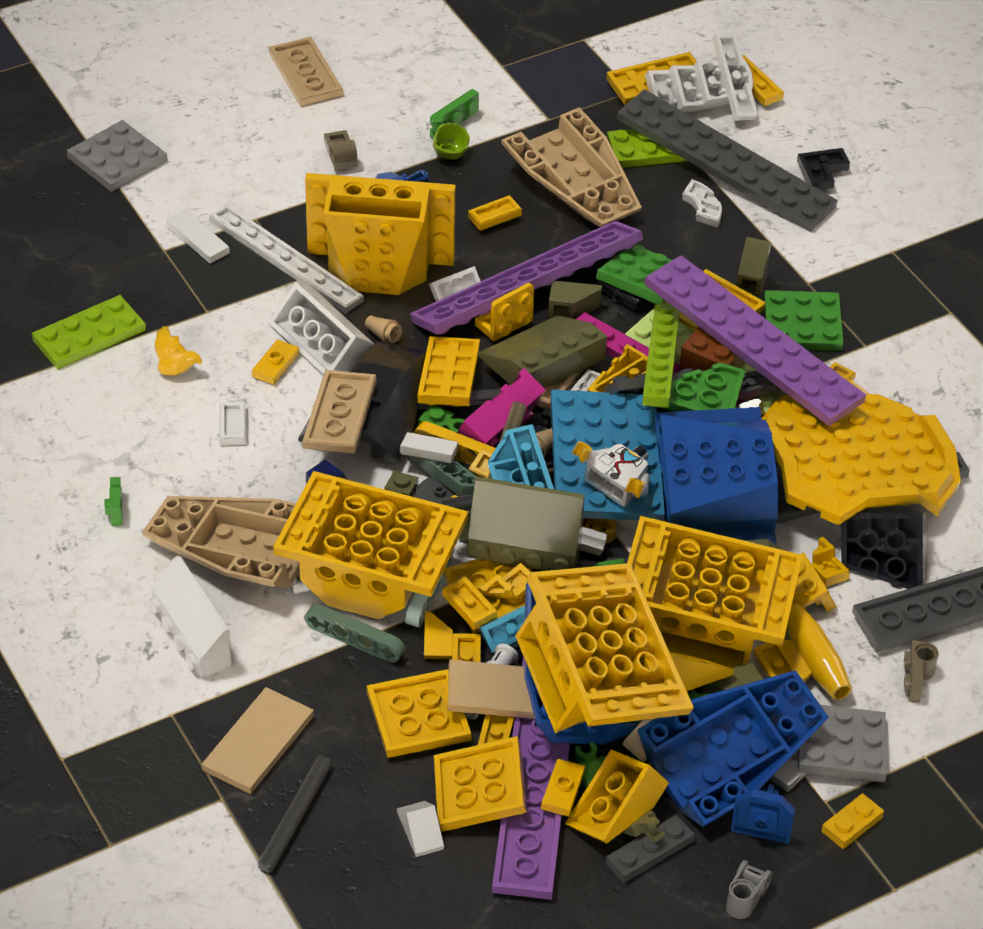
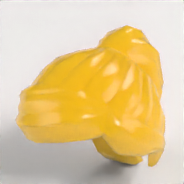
M168 326L158 329L154 348L159 359L158 371L161 374L179 375L186 372L195 363L202 364L199 354L194 351H187L179 342V336H171Z

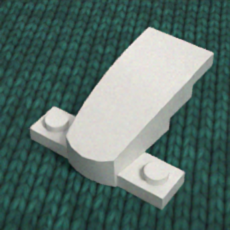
M736 33L715 34L712 41L718 62L697 61L694 65L672 66L669 70L647 71L645 74L650 93L685 113L703 111L730 104L734 121L755 120L758 116L752 94V73L742 57Z

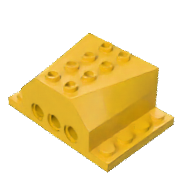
M306 173L305 194L308 254L328 256V272L358 292L400 295L426 281L429 264L454 266L456 185Z
M313 471L273 546V555L299 561L300 580L327 606L381 619L404 609L412 592L432 596L468 520V511Z
M640 516L627 563H630L669 652L702 658L733 669L736 666H744L749 663L754 639L780 646L783 645L803 555Z
M630 563L539 571L529 574L527 582L536 604L515 637L555 733L586 722L589 727L690 714L694 707Z

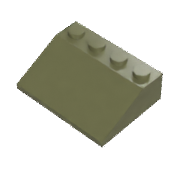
M555 316L478 352V357L510 385L515 381L518 373L525 368L545 389L605 360L607 335L591 322Z
M476 476L468 533L467 557L516 566L522 563L527 568L545 571L549 568L553 570L577 568L581 553L585 495Z

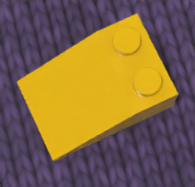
M669 652L686 691L734 675L735 669L702 658Z
M610 750L565 824L607 844L654 808L669 782L650 765Z

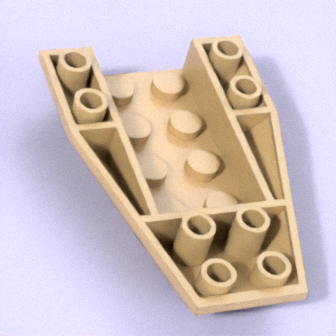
M580 107L560 115L559 126L556 130L532 140H528L522 132L501 140L502 145L532 178L583 218L599 227L621 220L642 209L607 137Z
M167 496L142 531L144 537L159 546L227 577L271 587L292 588L294 580L300 576L299 561L273 555V546L296 505L293 502L274 498Z

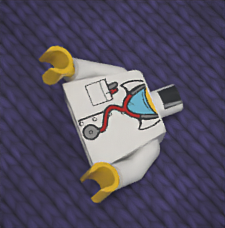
M582 441L576 444L572 454L579 456L581 463L587 462L584 481L623 507L629 503L633 496L639 498L647 495L650 476L647 473L649 465L646 461L648 459V452L643 447L637 446L631 451L622 444H616L611 448L592 450L588 444Z

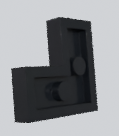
M843 148L799 153L797 156V162L806 182L819 190L834 188L835 180L831 172L849 170L850 161Z

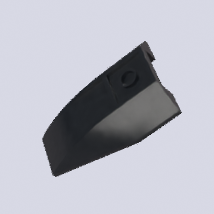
M379 341L369 348L348 371L376 375L377 382L359 439L360 441L370 443L371 455L374 459L397 463L401 456L400 445L407 432L413 433L419 407L417 395L426 351ZM309 420L298 437L299 442L303 441Z

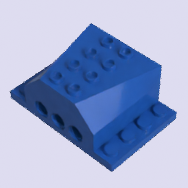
M760 407L654 413L656 444L663 486L664 521L743 541L768 539L777 545L775 527L778 520V480L772 432L767 421L761 419Z

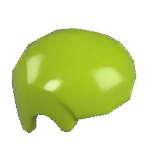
M442 124L438 127L433 138L434 151L444 159L456 160L466 153L470 136L466 129L458 124Z

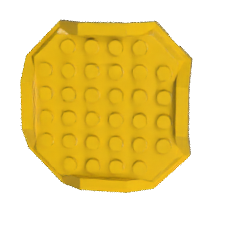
M853 380L847 381L866 394L865 402L830 426L788 394L775 401L761 417L762 420L767 421L772 432L774 456L782 470L786 503L804 511L807 506L821 512L820 518L836 525L843 523L866 508L913 504L922 505L938 517L944 509L946 501L952 498L959 488L961 478L956 448L936 415H919L914 413L912 408L879 394H870Z

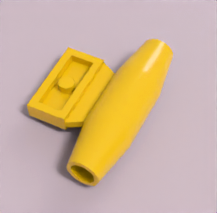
M793 604L787 624V631L791 640H784L782 646L765 643L755 647L754 656L768 678L796 670L804 683L812 676L832 699L841 700L847 697L852 691V686L842 659L815 619L800 604Z

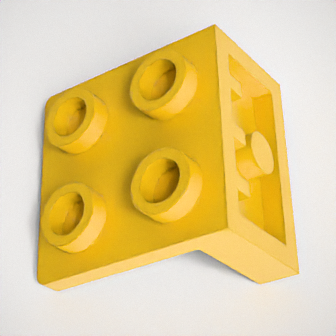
M803 552L801 553L803 557L792 605L800 604L803 608H806L814 602L817 606L822 603L828 613L837 606Z

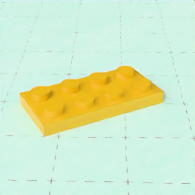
M690 52L609 71L607 72L606 80L625 106L644 89L649 91L645 78L647 71L669 70L672 66L694 65L697 61Z
M429 337L417 395L418 403L452 405L455 407L470 405L478 352L480 351V339Z

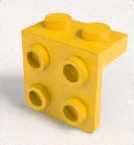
M526 283L494 300L491 304L490 313L475 318V326L494 342L532 322L534 286L531 283Z

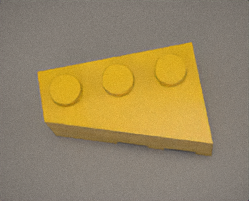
M626 344L622 355L619 358L615 357L611 361L612 366L607 372L603 371L588 387L587 391L605 392L604 387L613 383V378L627 375L628 379H632L639 374L646 373L648 356Z

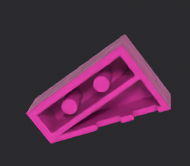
M523 368L510 386L505 384L500 389V394L491 401L487 400L463 422L457 433L495 448L500 442L499 439L502 436L512 403L517 401L526 405V412L522 421L524 425L533 417L534 413L532 410L545 392V389Z

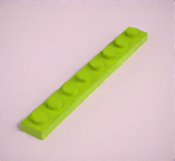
M669 303L655 305L642 406L669 407L680 311Z

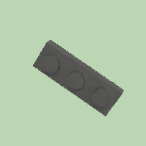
M675 815L657 826V829L666 835L659 841L652 842L643 834L606 856V864L623 883H626L694 842L695 834Z

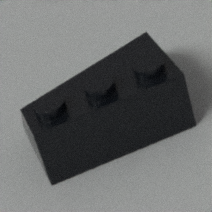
M858 512L841 523V563L849 570L906 589L925 584L928 567L927 512Z

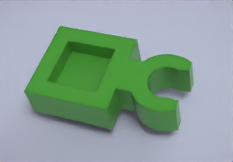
M430 405L419 418L418 425L421 422L427 421L457 433L465 420L454 419L453 412L436 405Z
M110 477L109 499H104L105 515H110L111 526L122 525L121 477Z
M594 742L590 743L589 753H583L579 746L575 748V758L579 762L578 764L585 766L582 781L586 789L606 758L605 756L597 758V746Z

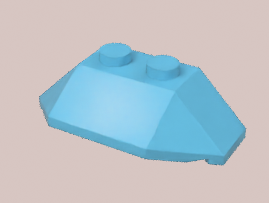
M533 424L506 430L502 441L498 444L488 461V468L492 479L554 489Z

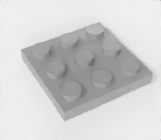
M123 120L67 150V158L111 192L168 161L165 151Z
M821 705L829 718L798 749V772L885 782L887 775L886 712Z

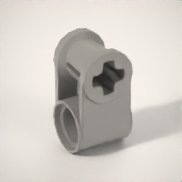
M743 860L729 886L726 903L728 914L736 919L749 917L761 896L768 889L773 872L770 870L764 872L749 865V861Z

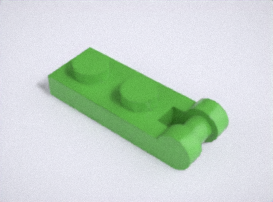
M471 89L430 116V125L432 126L430 138L433 140L440 125L446 123L459 125L462 121L478 112L479 92Z

